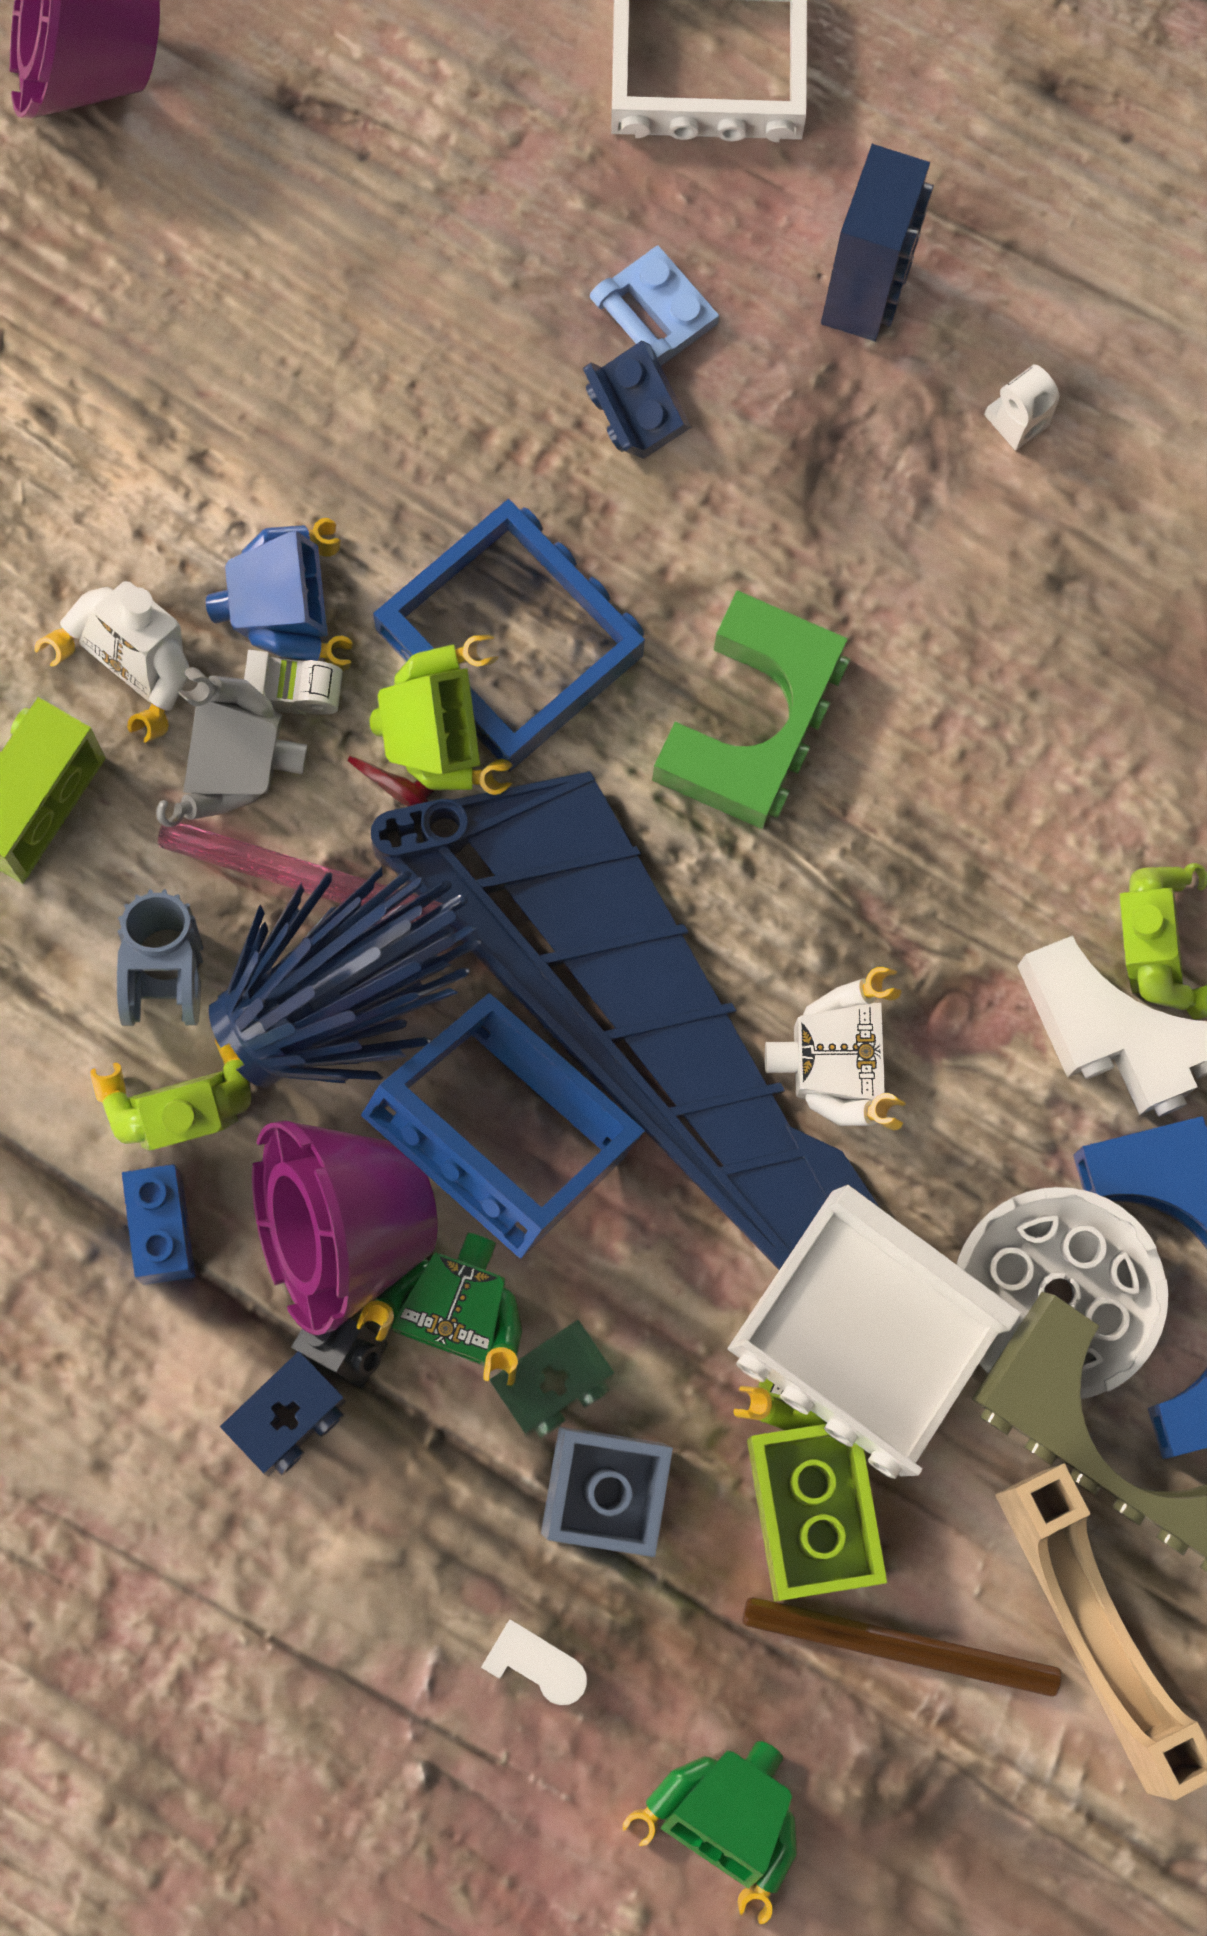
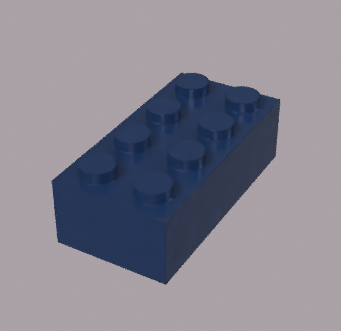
M873 143L871 144L840 232L821 319L822 325L874 342L877 340L881 325L891 327L900 301L899 297L903 285L906 284L912 267L914 254L921 235L920 232L934 188V184L925 182L931 162Z

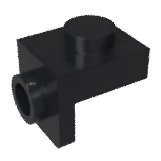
M350 1318L334 1331L322 1335H312L301 1329L291 1348L297 1352L300 1351L307 1358L362 1388L365 1386L370 1375L379 1367L388 1342L386 1340H376L377 1334L364 1325L359 1330L357 1328L358 1322Z

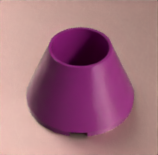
M14 0L9 72L19 73L20 92H11L12 104L16 115L20 118L33 119L142 92L150 79L156 56L160 25V0Z
M286 1120L269 1123L261 1130L256 1142L258 1145L265 1144L262 1161L252 1163V1192L257 1229L274 1285L285 1283L295 1303L288 1305L287 1310L303 1330L312 1335L332 1332L419 1265L434 1251L438 1234V1218L429 1177L387 1140Z

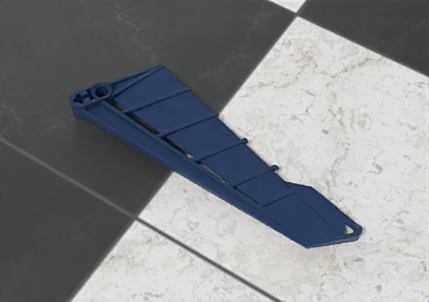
M590 771L511 787L497 795L486 792L452 800L439 799L386 811L374 820L371 826V841L377 860L383 865L390 867L397 875L404 871H410L412 876L405 884H410L418 877H422V887L414 892L418 897L444 880L451 882L452 887L448 892L427 905L431 911L457 894L463 893L467 896V904L455 911L456 920L449 924V926L454 928V934L468 925L477 927L475 931L460 941L464 944L470 940H481V944L471 952L624 1111L645 1130L652 1140L778 1270L781 1269L833 1190L849 1185L878 1206L843 1151L790 1127L773 1097L774 1094L785 1092L781 1082L770 1085L765 1083L728 1017V1014L736 1013L737 1010L732 1003L721 1005L683 935L688 934L687 928L684 924L676 925L638 857L641 856L637 846L633 847ZM444 818L453 820L459 826L454 835L445 838L439 837L431 831L433 823ZM421 824L423 843H418L415 825ZM397 831L398 836L402 838V845L392 847L388 840V833ZM470 843L495 876L475 880L455 857V854ZM506 889L555 952L539 955L488 896V893ZM565 964L615 1029L603 1031L550 968ZM625 1040L676 1105L675 1107L668 1108L613 1042ZM685 1117L721 1162L722 1167H718L678 1118Z

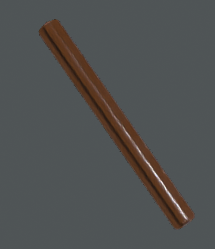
M751 1597L745 1603L742 1621L747 1627L1051 1697L1057 1696L1060 1689L1062 1674L1058 1667Z

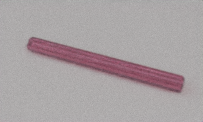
M181 822L173 827L161 825L157 842L163 849L295 890L302 881L304 892L312 894L322 878L331 872L332 882L321 898L340 904L366 881V879ZM375 882L374 890L361 901V905L363 906L386 885ZM411 894L408 898H406L404 901H402L400 904H398L396 907L390 910L383 917L387 916L389 913H391L399 906L406 905L407 903L411 902L419 896ZM433 901L423 908L422 914L411 921V923L443 903Z

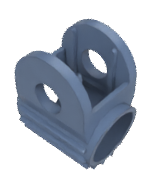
M149 889L148 894L141 897L136 894L135 900L132 903L124 905L125 911L123 916L118 917L121 929L117 931L121 940L117 958V1003L120 1023L122 1026H134L136 1022L141 1021V999H177V1005H182V1022L186 1026H197L201 1005V979L198 967L199 964L203 963L200 951L204 947L195 916L192 915L190 904H184L179 894L175 896L169 895L166 889L162 893H153ZM175 930L181 933L175 941L166 946L158 948L142 946L146 938L157 931ZM178 970V976L174 979L159 980L150 977L144 971Z

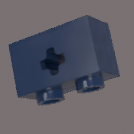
M298 1351L219 1427L263 1474L269 1477L277 1470L282 1476L304 1456L305 1452L300 1446L313 1433L316 1432L320 1437H323L344 1417L339 1408L346 1403V1400ZM298 1405L300 1409L295 1414V1418L299 1422L298 1426L293 1430L283 1426L277 1431L274 1427L280 1421L279 1416L276 1414L278 1408L284 1406L286 1409L292 1410Z

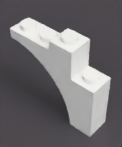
M1073 936L1026 954L1017 967L1067 1078L1080 1072L1083 1073L1085 1079L1100 1075L1114 1067L1112 1059H1114L1139 1115L1155 1109L1158 1117H1161L1187 1105L1184 1097L1198 1087L1191 1072H1194L1196 1079L1207 1076V1021L1172 1016L1154 1010L1126 995L1104 978L1088 961L1076 944Z

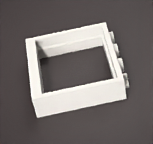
M614 0L611 134H635V138H642L647 135H669L680 140H688L696 136L719 137L726 141H738L743 138H767L778 143L779 139H802L806 120L807 0H749L790 2V101L627 96L629 0Z

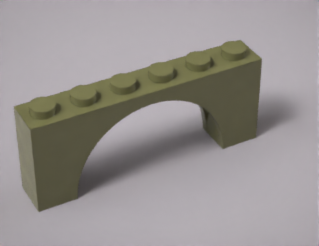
M1041 1292L972 1397L973 1401L985 1408L980 1418L1005 1435H1008L1012 1428L1029 1438L1024 1446L1025 1449L1051 1466L1056 1458L1073 1468L1070 1475L1076 1484L1095 1496L1100 1488L1117 1498L1112 1506L1113 1509L1139 1526L1144 1518L1161 1528L1156 1536L1157 1539L1183 1556L1188 1548L1192 1549L1205 1558L1200 1568L1207 1572V1484L1180 1491L1149 1490L1130 1484L1105 1462L1090 1438L1081 1405L1083 1364L1099 1325L1056 1295Z

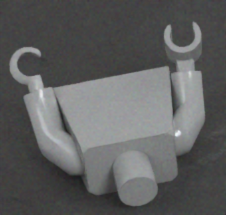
M189 667L185 670L184 674L191 681L198 682L196 688L191 691L178 690V693L189 704L196 706L183 790L185 793L192 794L184 795L181 802L175 804L174 813L168 820L165 816L168 802L162 800L158 804L156 811L157 819L165 827L176 826L182 821L183 816L189 820L224 814L255 802L261 794L268 793L274 769L303 774L308 744L279 739L282 715L274 711L272 702L247 680L215 675L207 678L197 668Z

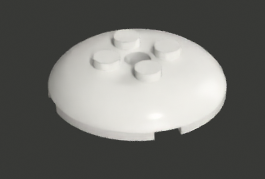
M1052 1187L1028 1191L1012 1197L990 1211L970 1233L959 1254L956 1265L1020 1311L1021 1314L1010 1331L997 1334L979 1363L983 1369L989 1373L1040 1293L1045 1292V1286L1054 1279L1062 1278L1072 1288V1297L1068 1304L1099 1325L1083 1364L1081 1399L1110 1391L1133 1376L1150 1357L1163 1331L1168 1308V1285L1162 1262L1156 1250L1157 1247L1144 1227L1130 1213L1113 1201L1098 1194L1074 1188Z

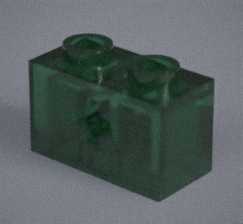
M578 1319L518 1360L516 1378L513 1385H507L509 1374L505 1370L489 1379V1383L523 1435L527 1437L535 1431L539 1438H542L567 1421L562 1412L573 1404L580 1401L583 1407L586 1408L611 1391L606 1382L613 1378L614 1371ZM551 1370L556 1376L564 1372L566 1373L568 1379L564 1382L565 1393L558 1396L553 1390L548 1391L546 1394L542 1392L540 1388L545 1384V1372Z

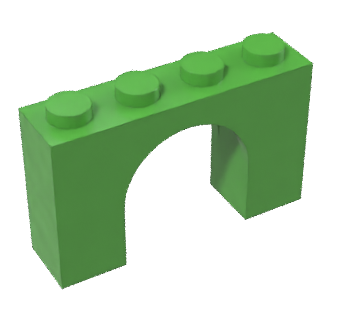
M737 590L716 633L713 650L771 677L781 688L786 698L789 712L788 721L774 737L753 746L729 745L678 722H674L655 762L652 781L763 830L768 816L771 815L778 818L786 803L790 790L782 786L789 771L799 774L811 747L803 743L809 727L819 730L831 702L824 700L823 697L829 684L839 686L851 659L843 656V652L848 638Z

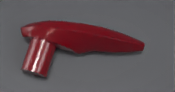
M349 756L347 760L389 795L406 806L429 802L427 798L435 791L426 788L418 780L413 783L405 777L384 771L362 759Z

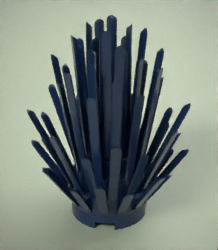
M381 866L338 907H331L302 941L273 968L274 963L331 884L332 873L329 872L322 878L299 911L298 906L301 903V896L305 891L302 881L300 882L265 943L264 941L269 930L266 922L261 925L265 913L260 904L228 989L218 995V999L209 1005L211 1028L220 1048L229 1043L243 1062V1065L236 1070L249 1082L262 1088L270 1087L283 1078L332 1083H346L345 1081H348V1079H383L377 1071L312 1067L359 1064L361 1062L405 1058L407 1056L401 1049L423 1047L432 1041L427 1037L361 1046L358 1040L403 1029L407 1026L406 1020L384 1022L458 993L452 988H447L417 999L465 978L470 973L468 968H461L424 985L420 982L452 965L449 962L476 949L481 944V940H470L441 956L437 955L477 929V927L468 925L454 934V928L449 926V924L456 920L455 911L467 904V896L463 893L457 894L411 923V921L422 914L423 908L451 889V882L444 880L411 902L399 906L382 918L422 887V877H418L410 884L401 887L412 876L410 871H404L362 906L361 901L374 890L375 882L383 876Z

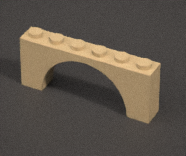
M1065 1463L1040 1471L995 1494L1146 1793L1175 1801L1206 1785L1207 1739L1198 1722L1184 1714L1165 1692L1141 1656L1123 1624L1103 1582L1090 1546L1086 1524L1090 1512Z

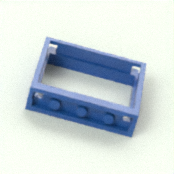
M508 498L373 613L376 631L405 662L416 653L434 649L411 625L406 617L509 530L617 643L616 646L515 733L470 687L476 736L497 759H505L512 763V767L508 770L511 772L643 657L645 639L642 636L645 634L633 616L627 612L621 615L609 603L611 600L610 595L597 579L590 577L587 580L577 570L575 558L563 544L556 542L553 545L541 532L543 527L540 521L529 509L523 507L520 510Z
M490 993L379 1084L361 1114L368 1123L520 1259L625 1159L645 1131ZM471 1035L601 1149L543 1207L539 1206L409 1089ZM387 1106H390L396 1112L394 1116L385 1109ZM518 1222L528 1230L526 1234L516 1226Z

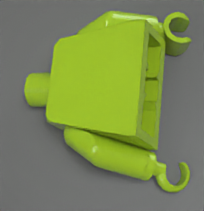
M1190 863L1184 869L1181 867H1145L1138 869L1130 877L1129 892L1119 893L1125 961L1132 993H1140L1146 1001L1179 1010L1186 1009L1194 1020L1206 1018L1207 985L1191 989L1190 986L1183 984L1174 892H1181L1185 889L1186 885L1192 883L1194 871L1199 877L1197 889L1204 890L1207 886V872L1198 863Z

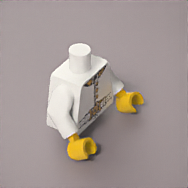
M124 581L114 590L110 587H103L88 591L80 597L61 620L62 629L54 630L36 642L35 652L38 653L51 644L56 650V658L50 663V666H56L74 653L75 642L73 638L79 639V644L149 703H152L149 709L132 715L128 720L127 728L130 733H133L146 726L147 735L143 742L146 743L157 739L168 731V718L164 712L165 710H172L179 696L178 690H182L188 678L184 674L185 670L189 668V664L183 653L180 625L176 619L152 600V596L147 590L136 587L131 582Z
M876 967L870 971L867 979H860L837 987L807 1006L803 1016L798 1017L794 1025V1042L765 1043L766 1073L795 1072L796 1097L806 1099L810 1109L839 1126H873L879 1123L888 1129L899 1130L903 1122L896 1118H887V1113L892 1106H905L906 1103L893 1094L885 1093L881 1003H873L875 997L889 1001L900 997V989L891 988L886 991L882 989L885 977L895 975L897 971L886 967Z

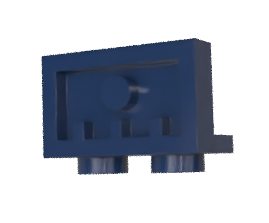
M641 340L603 367L592 362L583 367L589 381L586 385V391L595 406L604 411L610 423L606 428L608 436L619 451H625L645 459L692 428L649 343Z

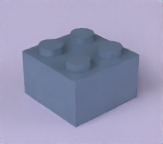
M559 1426L541 1534L549 1541L655 1557L673 1448L659 1442Z

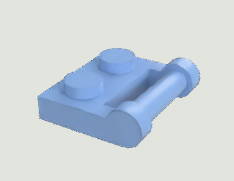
M658 245L613 278H607L600 282L590 293V299L599 309L605 308L635 344L643 340L651 345L661 366L715 327L719 321V314ZM629 292L667 337L657 339L624 301L622 296Z

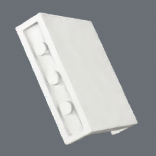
M846 1185L831 1192L727 1350L739 1358L736 1365L744 1373L759 1382H764L766 1378L783 1390L780 1397L789 1406L806 1415L811 1410L827 1422L824 1429L829 1435L850 1447L856 1443L871 1454L868 1462L886 1476L896 1479L898 1475L902 1477L918 1476L923 1468L916 1464L917 1460L997 1334L1010 1331L1021 1312L851 1186Z

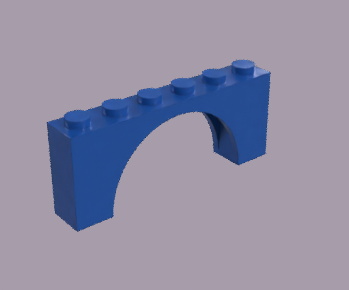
M1203 1116L1082 1146L1073 1154L1083 1190L1098 1194L1111 1201L1130 1202L1159 1210L1183 1224L1199 1239L1207 1250V1127ZM1207 1367L1196 1381L1184 1391L1163 1403L1148 1408L1163 1460L1207 1448Z

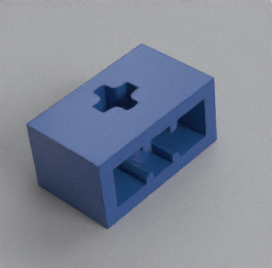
M175 1164L121 1172L135 1278L142 1285L196 1277L183 1176Z

